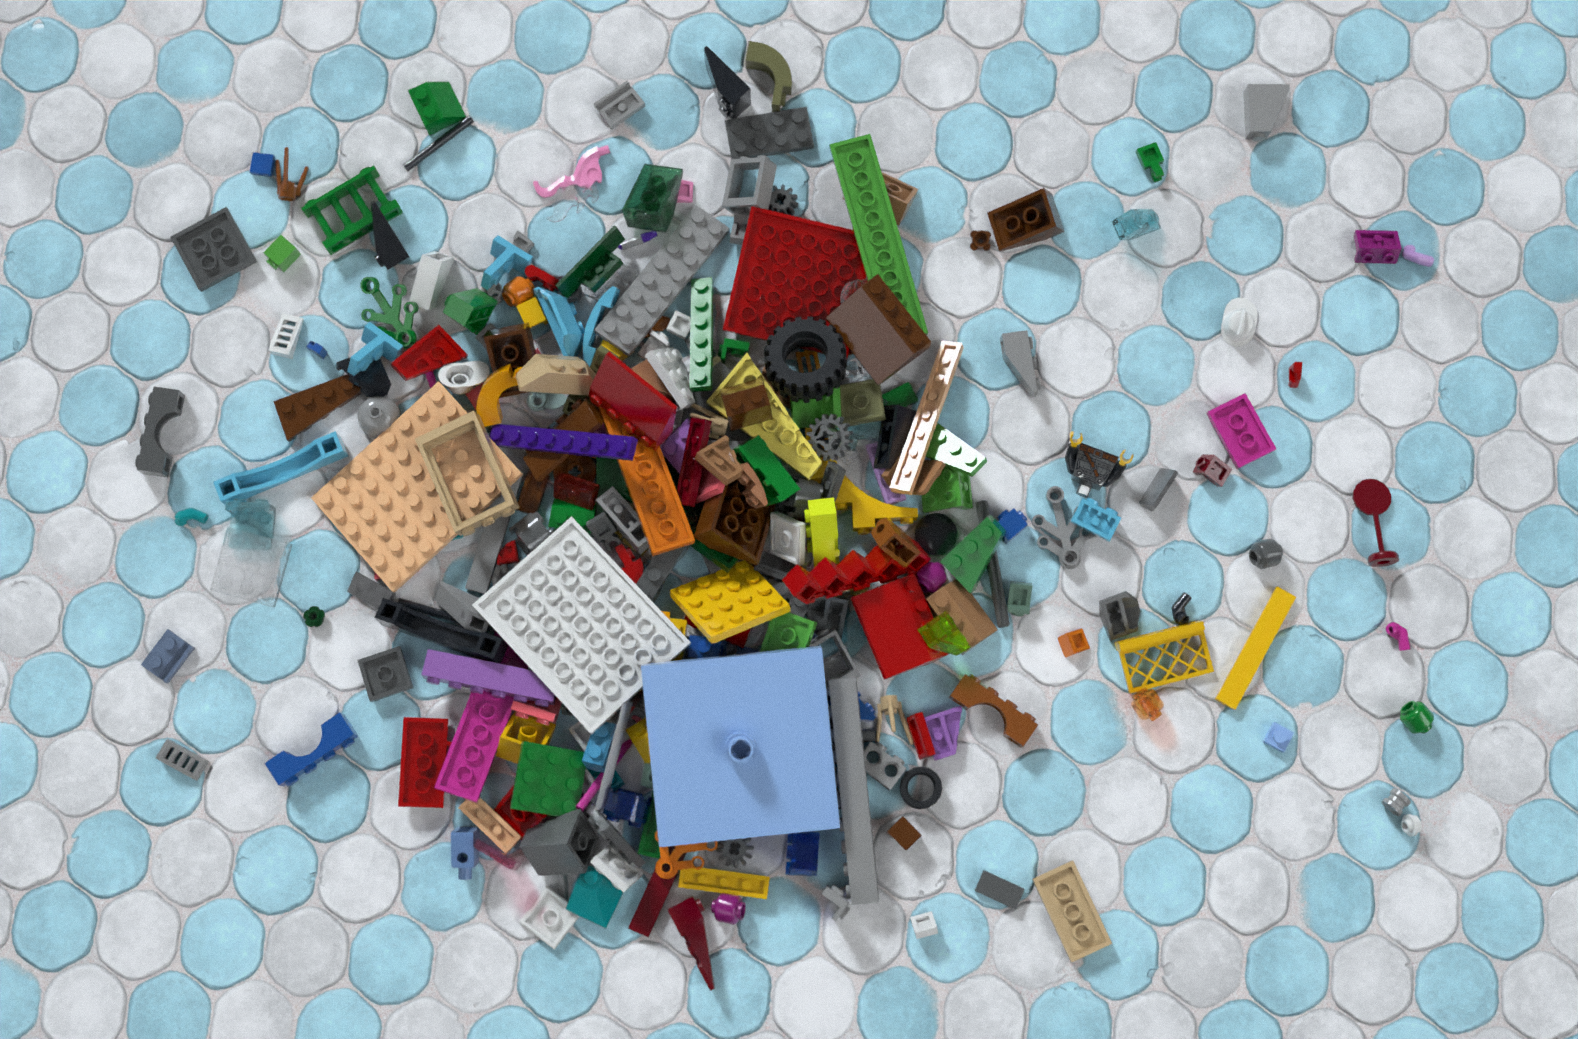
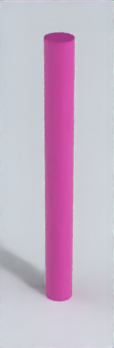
M630 739L622 744L617 764L633 744ZM600 772L576 805L577 809H581L582 812L600 789L604 773Z

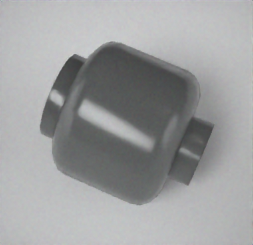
M1273 539L1255 542L1249 551L1251 563L1259 569L1277 566L1281 562L1283 555L1281 545Z

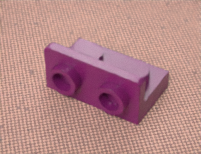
M1355 230L1354 241L1357 250L1354 257L1355 263H1397L1402 249L1398 231Z

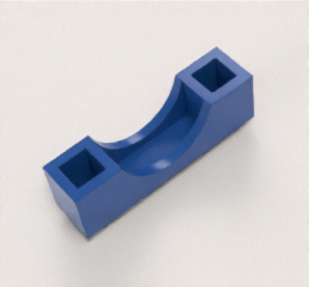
M339 712L321 725V741L318 747L310 754L294 756L287 751H282L264 763L279 786H292L299 781L298 777L300 775L313 772L317 769V764L322 760L326 762L336 756L335 752L342 747L346 749L355 743L354 739L358 737V734L345 714Z

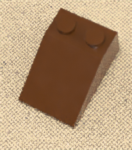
M1045 188L987 213L1000 252L1043 241L1064 232L1053 194Z
M529 322L487 330L484 335L492 372L508 364H511L512 371L515 372V369L523 367L536 354ZM517 385L504 390L499 398L529 392L519 391Z

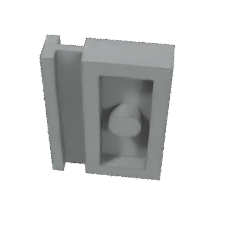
M625 81L595 102L594 107L609 127L614 129L644 108L645 103L629 82Z

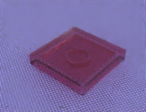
M477 839L474 844V848L510 870H518L522 864L485 840Z

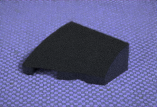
M350 358L336 363V369L338 371L341 369L350 376L349 381L353 385L358 386L366 397L388 395L392 384L381 359L372 361L365 371H360L355 376L347 372Z

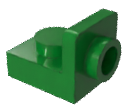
M725 338L724 344H720L718 349L721 362L726 364L728 353H731L734 357L743 358L746 353L749 354L750 343Z

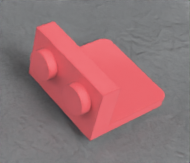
M556 697L554 705L549 704L548 707H541L535 705V701L527 700L526 703L513 701L511 710L516 712L515 716L528 719V716L537 718V723L549 726L550 722L556 724L562 702Z

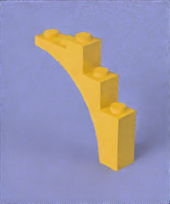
M805 428V439L807 441L811 440V436L806 435L807 432H812L813 429ZM823 457L820 458L822 465L811 477V480H815L819 484H821L828 461H823ZM846 475L844 476L835 507L836 510H846L848 506H851L853 532H858L859 535L870 534V531L875 527V522L886 517L892 522L900 521V524H912L913 521H917L918 508L899 507L883 503L868 496L856 487Z

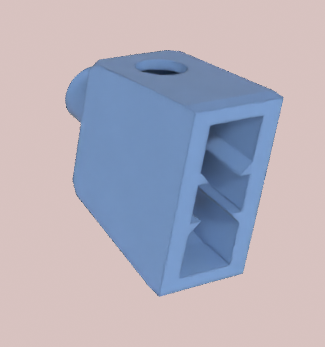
M458 826L451 832L452 868H458L459 880L472 879V868L479 863L480 829L477 826ZM462 853L467 854L468 858H465Z

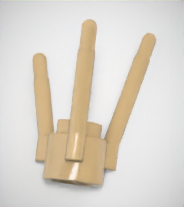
M695 403L691 405L696 410L712 417L710 419L690 413V417L712 421L710 438L718 439L719 435L725 436L728 426L727 419Z
M897 695L880 697L881 703L877 704L878 715L875 743L880 740L883 712L884 715H889L891 731L894 733L896 732L894 714H897L898 711L910 745H913L914 742L902 710L901 701H898Z

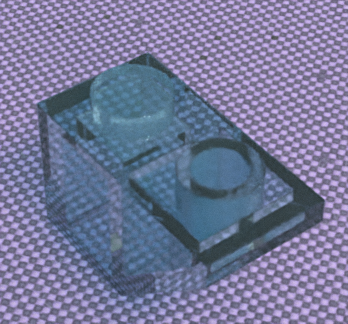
M1131 209L1112 221L1119 240H1132L1161 228L1159 217L1153 209Z

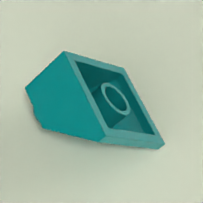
M588 865L586 873L580 874L565 910L606 929L624 892L616 889L605 875L600 874L594 867Z

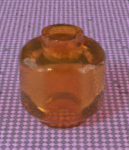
M1145 687L1132 696L1131 706L1141 720L1150 719L1154 721L1162 715L1161 710L1164 707V703L1154 689L1147 690Z

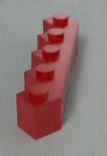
M909 537L921 553L906 568L877 545L866 557L852 550L838 565L824 557L810 572L797 564L782 581L795 598L805 604H810L819 597L825 596L828 599L842 595L843 591L848 589L857 591L870 587V583L879 581L882 584L897 580L899 575L907 574L909 576L916 574L931 558L918 542ZM899 543L896 545L897 549H901L903 547V545H900Z

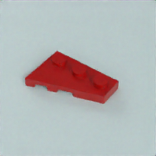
M437 325L391 363V367L407 381L442 368L450 363L466 359L468 354L440 325Z

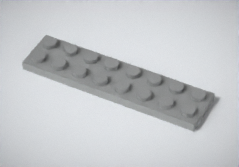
M695 205L595 328V334L629 357L729 233L730 228Z

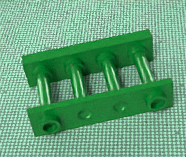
M374 165L362 169L358 175L319 198L307 201L305 206L301 208L307 218L314 216L326 235V240L322 243L330 255L335 254L373 231L371 211L357 191L360 187L368 183L381 204L379 209L388 222L403 213L396 199L388 201L375 179L380 175ZM349 194L363 215L362 219L357 222L351 221L339 202L340 199ZM332 205L345 226L338 233L332 231L321 213V210Z

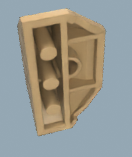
M535 354L517 372L516 379L519 391L589 396V388L596 374L584 360L578 357Z

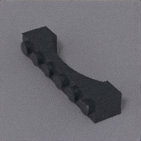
M386 598L382 599L374 617L382 626L484 661L501 664L508 645L502 638L439 621Z

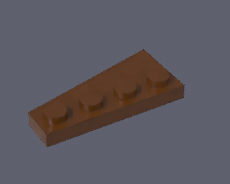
M348 374L273 401L288 442L295 439V436L301 432L310 429L319 420L328 417L337 408L343 407L362 394L360 388L349 381L350 376Z

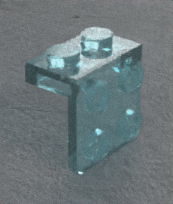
M235 498L233 502L226 501L225 510L231 514L228 546L231 549L266 551L272 549L276 508L268 503V500L256 499L255 503L247 502L246 499Z

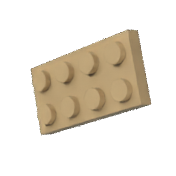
M1073 860L1032 879L1071 963L1112 944Z

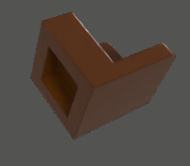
M904 816L886 832L904 850H908L922 836Z

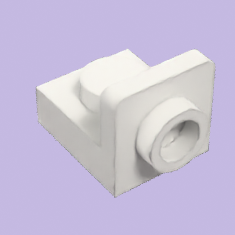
M652 330L649 333V339L638 352V356L646 360L647 358L644 355L651 350L670 348L669 338L660 331L656 333Z

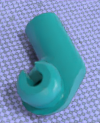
M190 507L175 514V524L184 526L191 519L205 524L209 515Z

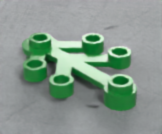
M375 277L363 278L360 283L361 290L365 294H372L385 314L377 313L373 309H364L361 313L362 319L366 322L377 321L392 324L397 332L388 331L384 326L377 327L402 344L404 349H409L417 341V335L412 327L414 314L419 310L418 304L416 302L405 303L403 325L400 321L402 297L407 293L406 286L396 284L392 287L393 301L391 307L379 290V281ZM371 282L374 284L373 289L370 287ZM398 287L401 288V294L397 292ZM410 304L413 306L412 312L409 310ZM367 312L371 314L370 319L367 318ZM406 334L409 336L408 342L405 339Z

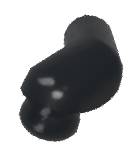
M1185 592L1181 594L1171 608L1174 621L1180 625H1184L1189 621L1185 607L1192 598Z

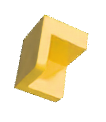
M536 297L516 306L523 322H529L530 328L542 322L545 325L549 323Z

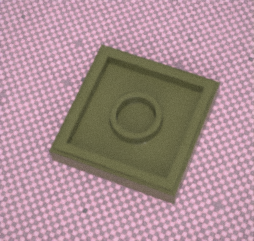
M873 379L840 385L841 417H844L843 423H850V426L886 420L881 385L878 386Z

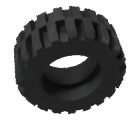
M807 316V319L802 320L801 317H796L793 322H790V320L783 322L782 328L777 326L773 330L774 336L769 335L767 345L764 348L765 370L768 381L771 382L775 391L780 390L781 396L784 398L790 396L791 401L798 402L799 399L803 400L804 403H810L811 399H816L817 402L823 400L822 396L825 394L827 397L832 395L833 388L838 389L842 384L841 379H844L846 375V345L843 343V337L840 333H836V328L833 325L829 324L826 326L825 320L819 319L815 321L814 317ZM801 347L816 348L826 356L825 363L819 369L809 373H800L792 370L786 365L785 360L792 351Z

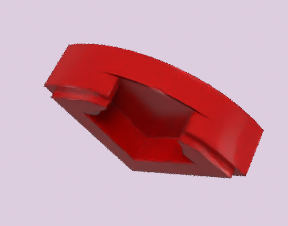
M1294 362L1289 367V388L1298 387L1302 374V362Z
M515 540L508 542L501 549L497 557V565L502 566L503 564L508 565L520 562Z

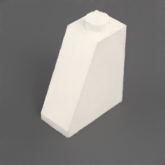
M436 251L422 254L409 302H416L418 304L419 311L427 312V310L436 307L454 262V257Z

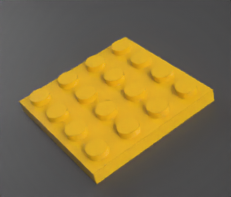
M746 561L736 563L728 573L721 569L714 574L700 577L670 590V597L711 644L790 612V604L758 571L753 570L754 567Z

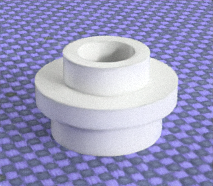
M1411 814L1403 816L1401 827L1408 836H1416L1421 832L1422 824L1418 816Z

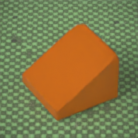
M1082 628L1058 637V642L1065 657L1090 649Z

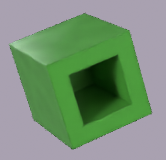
M282 235L263 252L268 258L266 262L274 270L279 268L283 272L301 255L298 249Z

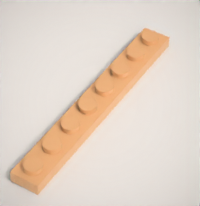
M943 340L941 342L889 487L892 492L912 495L964 348L962 343Z

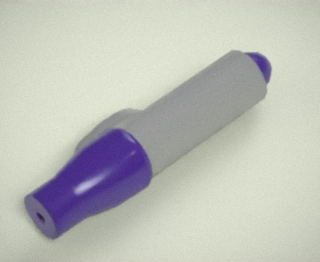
M656 230L642 233L639 236L623 241L618 246V249L626 250L636 245L644 244L658 237Z

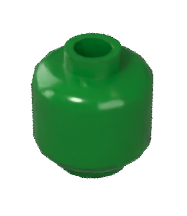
M1410 701L1401 708L1400 720L1411 733L1424 734L1432 728L1434 715L1421 701Z

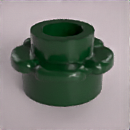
M317 606L310 607L303 615L305 624L309 627L321 626L325 618L324 611L320 610Z

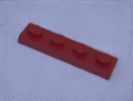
M691 418L676 490L683 506L695 507L703 465L695 459L698 451L707 447L712 421L707 419Z

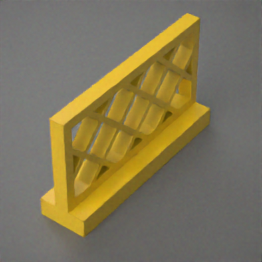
M1197 620L1184 625L1114 642L1119 653L1128 692L1131 694L1214 672L1204 634L1205 627L1203 621ZM1199 635L1201 644L1196 651L1189 647L1187 643L1191 637ZM1175 641L1182 645L1176 656L1166 651L1170 642ZM1151 647L1161 651L1155 662L1145 656ZM1185 648L1195 653L1189 664L1179 659ZM1134 652L1140 656L1134 667L1127 664L1125 654ZM1164 653L1174 658L1168 670L1158 664ZM1198 655L1205 659L1206 669L1198 670L1192 666ZM1143 658L1153 664L1147 675L1137 670ZM1177 661L1187 666L1183 675L1178 676L1171 672ZM1156 666L1166 672L1160 681L1150 677ZM1135 672L1145 677L1141 686L1133 687L1131 678Z

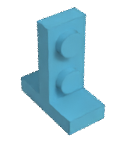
M497 235L493 239L490 254L497 259L483 272L481 287L489 290L493 284L497 285L505 272L509 273L512 268L526 275L525 268L531 265L533 256Z
M369 322L364 326L361 341L367 345L351 356L347 372L355 376L360 371H365L372 361H377L381 356L393 362L401 355L403 345Z

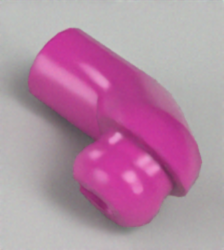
M1395 622L1386 625L1385 630L1387 634L1398 640L1399 651L1410 650L1407 630Z

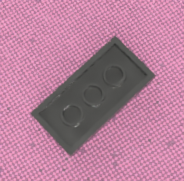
M807 107L725 120L731 159H740L742 156L757 158L758 155L772 156L814 149Z

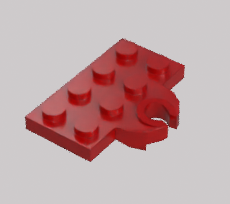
M403 717L398 807L443 808L444 792L434 787L452 743L447 741L448 719Z

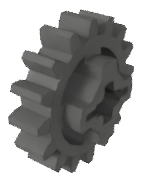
M823 414L822 419L815 418L816 424L809 425L813 429L812 432H807L806 434L811 436V440H808V442L813 445L812 448L815 452L817 451L818 457H823V461H829L830 458L832 461L838 460V456L845 457L844 451L851 450L848 443L854 441L849 438L853 431L847 430L850 423H843L844 417L837 418V414H830V416ZM836 435L835 437H832L829 440H824L825 438H828V436Z

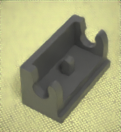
M762 551L760 562L755 565L753 570L758 571L763 577L780 583L783 582L782 579L796 565L776 555Z

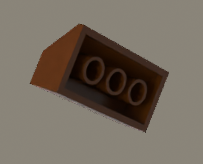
M586 396L584 399L578 398L571 405V411L567 414L563 412L555 420L556 424L552 428L548 426L546 429L594 433L602 426L603 418L598 407ZM525 450L523 459L535 479L540 483L570 454Z

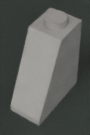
M1290 84L1247 85L1243 92L1245 139H1252L1255 142L1267 139L1289 92Z

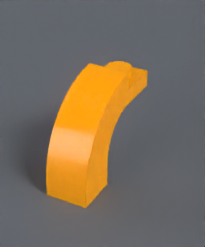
M511 364L505 365L495 370L485 380L480 390L476 407L477 414L480 415L485 427L502 422L503 415L499 404V396L507 388L518 385L516 374L522 367L515 369V372H513Z

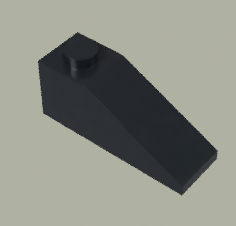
M373 200L370 202L374 245L375 251L378 254L374 257L380 267L385 266L389 270L409 258V255Z
M901 405L884 406L886 420H882L880 425L874 469L892 468L905 446L917 411Z

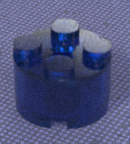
M609 787L603 810L606 820L619 823L620 819L626 820L629 826L641 828L642 824H646L653 797L648 796L646 800L643 799L642 793L618 788V792H614V787Z
M808 831L787 834V843H791V845L786 846V859L790 860V862L786 861L785 875L817 876L819 832Z

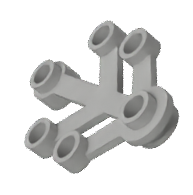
M1053 486L1047 491L1046 499L1052 504L1057 527L1046 521L1044 516L1040 514L1035 515L1031 523L1033 527L1037 529L1042 528L1061 540L1062 548L1050 542L1049 537L1046 535L1040 536L1036 543L1040 549H1047L1057 555L1060 564L1064 568L1074 569L1081 561L1079 551L1086 540L1090 539L1092 533L1089 532V536L1084 537L1082 530L1085 529L1081 528L1078 533V539L1071 546L1070 536L1077 525L1071 522L1066 525L1061 505L1064 492L1060 487ZM1052 493H1056L1058 495L1057 500H1053L1051 498ZM1036 518H1040L1042 520L1041 525H1037L1035 523ZM1040 539H1045L1047 541V545L1042 546L1040 544ZM1071 555L1073 562H1068L1066 556Z

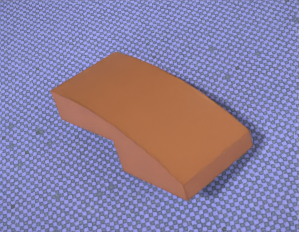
M748 463L740 464L743 471L741 477L737 480L742 485L747 486L742 492L746 497V502L755 508L765 507L768 502L759 478Z

